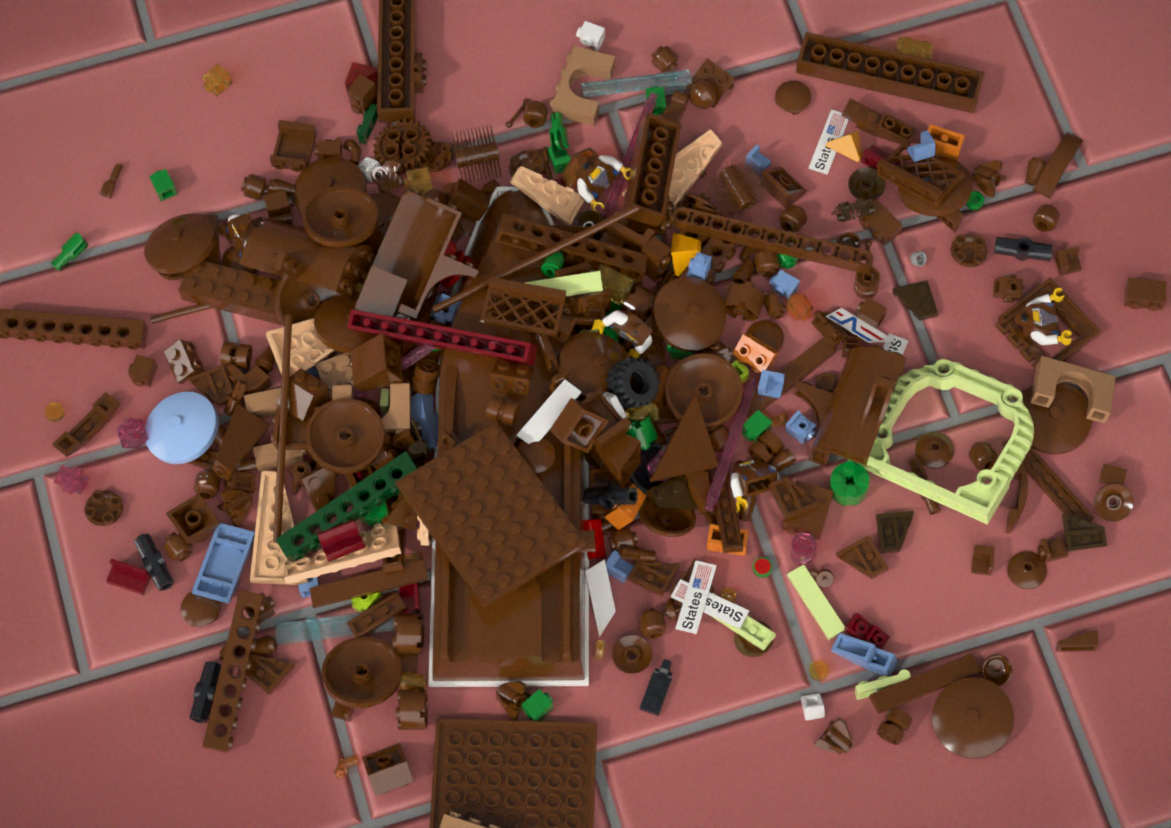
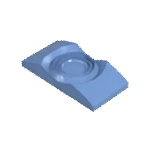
M220 523L213 534L192 594L230 604L239 586L243 568L250 556L255 532Z

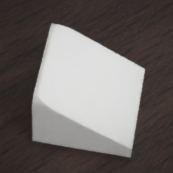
M368 156L358 165L364 177L370 182L373 181L371 178L372 170L377 166H381L377 160Z
M820 693L801 696L805 720L825 717L824 704Z

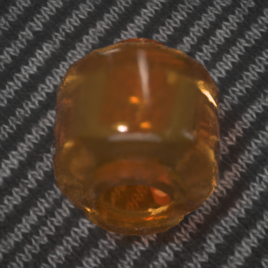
M796 293L787 299L786 309L793 320H802L804 322L812 316L811 312L814 306L805 294Z

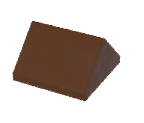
M782 167L766 169L761 173V176H763L761 177L762 187L765 186V190H768L767 192L785 209L807 191Z
M200 494L193 496L166 512V515L187 544L205 542L220 525V521Z

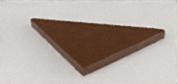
M696 396L690 399V403L684 411L679 425L660 458L653 476L650 478L651 482L710 470L719 466Z

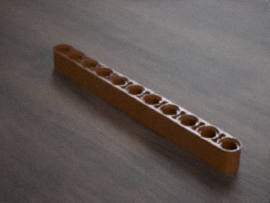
M679 207L673 212L674 225L682 231L859 273H869L873 268V255L870 251L686 207ZM680 217L686 218L685 220H678ZM698 221L704 222L701 225L696 224ZM717 225L722 226V228L716 229L714 227ZM740 230L739 233H733L732 231ZM752 234H757V235H759L758 237H755V238H754V237H751ZM775 238L776 241L770 242L769 239ZM788 243H794L795 245H794V246H788L787 244H788ZM812 247L813 250L808 251L805 248ZM829 251L832 254L826 255L824 252ZM843 256H849L850 258H849V259H843L842 257H843ZM867 260L868 263L863 264L860 261Z

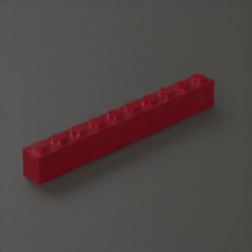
M352 309L347 325L348 329L358 333L373 336L384 334L394 340L534 366L538 348L528 342Z

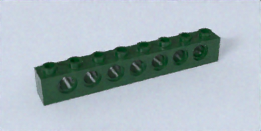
M405 451L276 538V542L286 558L292 563L304 558L305 554L321 546L318 533L314 534L317 528L321 527L320 532L348 521H356L367 516L370 510L376 506L383 505L391 496L401 493L396 487L395 482L415 471L418 467ZM398 473H402L400 478L395 479ZM382 484H386L384 489L379 490ZM370 495L368 500L363 501L364 496ZM353 505V509L347 512V508ZM337 516L336 521L330 523L331 519ZM304 538V542L298 545L299 540Z

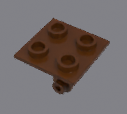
M706 58L686 88L690 91L696 81L701 79L710 80L716 85L717 99L711 106L715 108L727 89L731 90L734 87L732 82L735 78Z

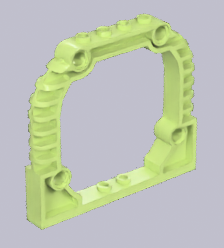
M940 359L935 365H924L923 368L912 369L899 377L872 447L867 466L860 465L866 471L988 525L1008 491L1009 483L1032 445L1034 425L1028 409L1023 404L1021 391L1013 385L999 382L992 376L987 377L975 369L964 367L959 362ZM928 386L940 390H949L953 387L961 389L998 405L1000 414L1014 422L1012 436L992 469L980 471L976 482L959 487L956 493L937 486L931 480L921 479L913 472L908 473L890 465L889 455L886 450L893 444L892 427L907 402L916 392ZM990 481L991 483L984 484L983 482Z

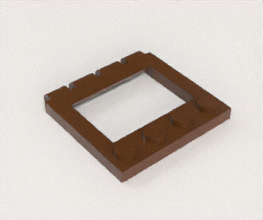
M1051 277L1000 315L998 322L995 324V327L1003 335H1006L1008 332L1010 333L1006 339L1016 349L1022 346L1019 353L1029 363L1035 360L1031 365L1035 370L1041 356H1047L1029 337L1024 335L1013 319L1033 299L1046 294L1052 295L1055 289L1060 288ZM1062 290L1056 296L1061 297L1064 295V299L1061 302L1052 300L1051 303H1055L1057 315L1078 336L1052 357V359L1065 362L1097 337L1101 330Z

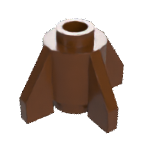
M998 160L980 164L972 173L974 182H976L986 196L994 198L996 188L993 187H997L1000 181H1004L1007 176L1001 175L998 172L1001 171L1003 162Z
M300 461L286 468L287 472L293 474L294 477L292 494L296 495L301 486H303L300 478L312 472L316 461Z
M226 489L220 493L223 503L217 507L218 510L225 511L228 516L232 517L231 521L234 527H237L243 523L250 507H252L253 499L248 492L243 490Z
M521 681L504 683L496 690V699L513 720L518 719L519 709L522 708L521 704L532 696L524 692L526 684Z
M841 718L836 722L831 720L822 737L820 736L814 742V745L821 750L838 754L842 752L847 753L852 747V738L846 722Z

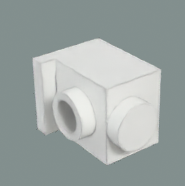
M585 21L583 26L578 28L576 37H579L580 42L584 45L595 47V51L598 52L605 39V28Z

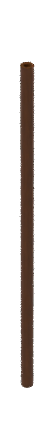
M635 204L492 277L505 279L638 212L639 208ZM490 278L432 306L434 313L489 287Z
M285 315L273 543H277L275 539L281 536L292 315Z

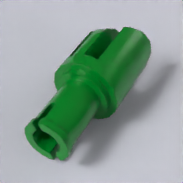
M555 112L554 117L552 113L550 116L552 128L549 130V137L553 153H556L558 150L568 149L569 142L567 129L563 127L562 114Z
M74 233L61 247L62 252L51 262V265L60 271L70 259L75 260L88 247V243L79 233Z

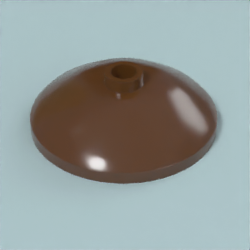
M649 496L645 498L638 511L641 521L649 530L665 537L684 536L693 530L696 523L694 511L684 509L671 510L669 508L655 509Z

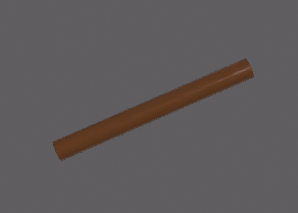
M197 304L151 316V321L154 324L213 307L206 304Z

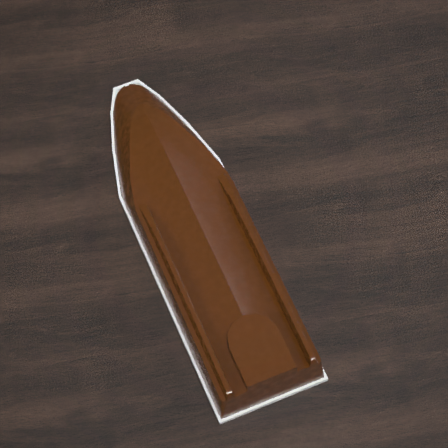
M496 187L490 198L489 209L480 221L477 220L465 251V255L471 258V264L475 265L474 269L478 270L477 276L472 278L463 275L454 283L450 296H454L536 254L495 242L498 223L503 213L543 225H554L548 211L516 187ZM543 259L505 278V280L525 283L551 278L546 277L541 271L545 260ZM488 287L459 301L451 322L446 325L448 328L528 342L537 346L534 366H531L534 367V374L530 382L529 394L525 396L490 389L491 372L496 360L499 359L442 349L438 362L440 364V374L436 385V413L439 414L438 441L442 439V433L447 431L448 433L453 432L463 442L472 437L479 425L490 426L495 423L486 419L487 407L493 395L504 398L505 402L513 400L520 403L519 415L513 427L502 424L501 420L497 421L498 425L504 427V429L516 430V427L523 428L553 394L549 387L552 383L551 379L558 373V370L556 371L552 364L554 372L548 371L539 342L535 340L534 332L480 323ZM496 294L491 295V298L492 296L501 297L500 295ZM490 311L487 313L486 318L494 319L495 316H491ZM505 317V319L508 322H514L515 320H517V318ZM529 319L524 320L526 325L532 326ZM575 324L569 338L580 333L578 324ZM549 336L555 356L558 358L564 343ZM579 397L575 399L582 402V399ZM549 429L543 438L549 440L554 446L555 463L546 471L535 474L551 496L554 497V500L578 531H584V520H589V504H586L583 500V492L586 488H589V463L584 457V451L562 443ZM520 437L514 445L516 449L524 441ZM439 446L435 448L434 459L444 453ZM432 537L429 687H499L504 683L521 681L526 686H589V587L585 573L589 569L587 552L573 553L484 608Z

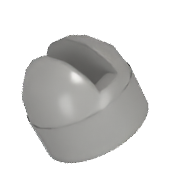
M916 251L911 254L910 259L913 265L921 267L925 265L927 257L924 252Z

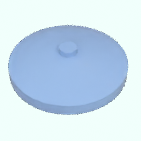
M195 392L173 394L162 400L152 410L147 419L144 434L147 447L159 460L165 463L183 464L195 460L206 452L213 443L219 426L218 414L211 402L201 394Z

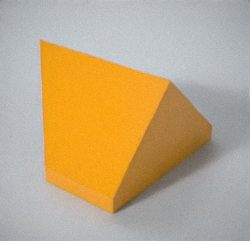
M858 130L830 140L825 145L857 162L862 160L863 153Z
M673 233L671 255L676 276L679 277L689 265L691 258H695L697 252L700 253V240Z

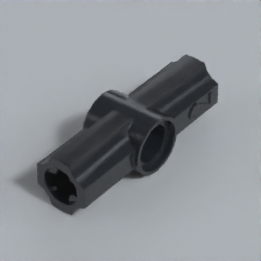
M996 237L994 254L1014 256L1020 261L1035 259L1050 262L1053 245L1032 242L1029 238L1025 237L1018 240Z
M609 483L606 488H586L583 492V500L586 504H599L606 509H612L615 505H635L638 501L636 488H620L614 483Z
M149 533L138 536L134 543L157 589L165 591L171 588L174 582Z
M205 661L200 682H197L194 689V703L189 717L190 720L202 724L207 723L221 664Z

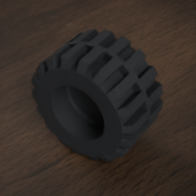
M633 358L619 361L612 366L613 370H609L608 375L610 377L606 379V382L609 384V386H606L607 390H610L611 394L617 396L622 408L631 409L646 406L657 397L655 393H659V388H657L660 385V380H657L659 375L658 372L655 373L654 370L656 368L653 365L650 366L648 360L644 361L643 358ZM631 375H633V377L636 380L635 392L632 390L630 386Z

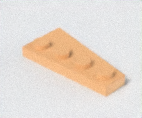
M522 166L517 169L510 181L512 185L568 226L571 225L585 201L579 193L574 192V189L563 187L557 184L558 182L545 179L542 175Z

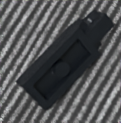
M664 659L660 669L655 668L640 705L641 711L659 716L672 682L673 674L669 673L671 661Z

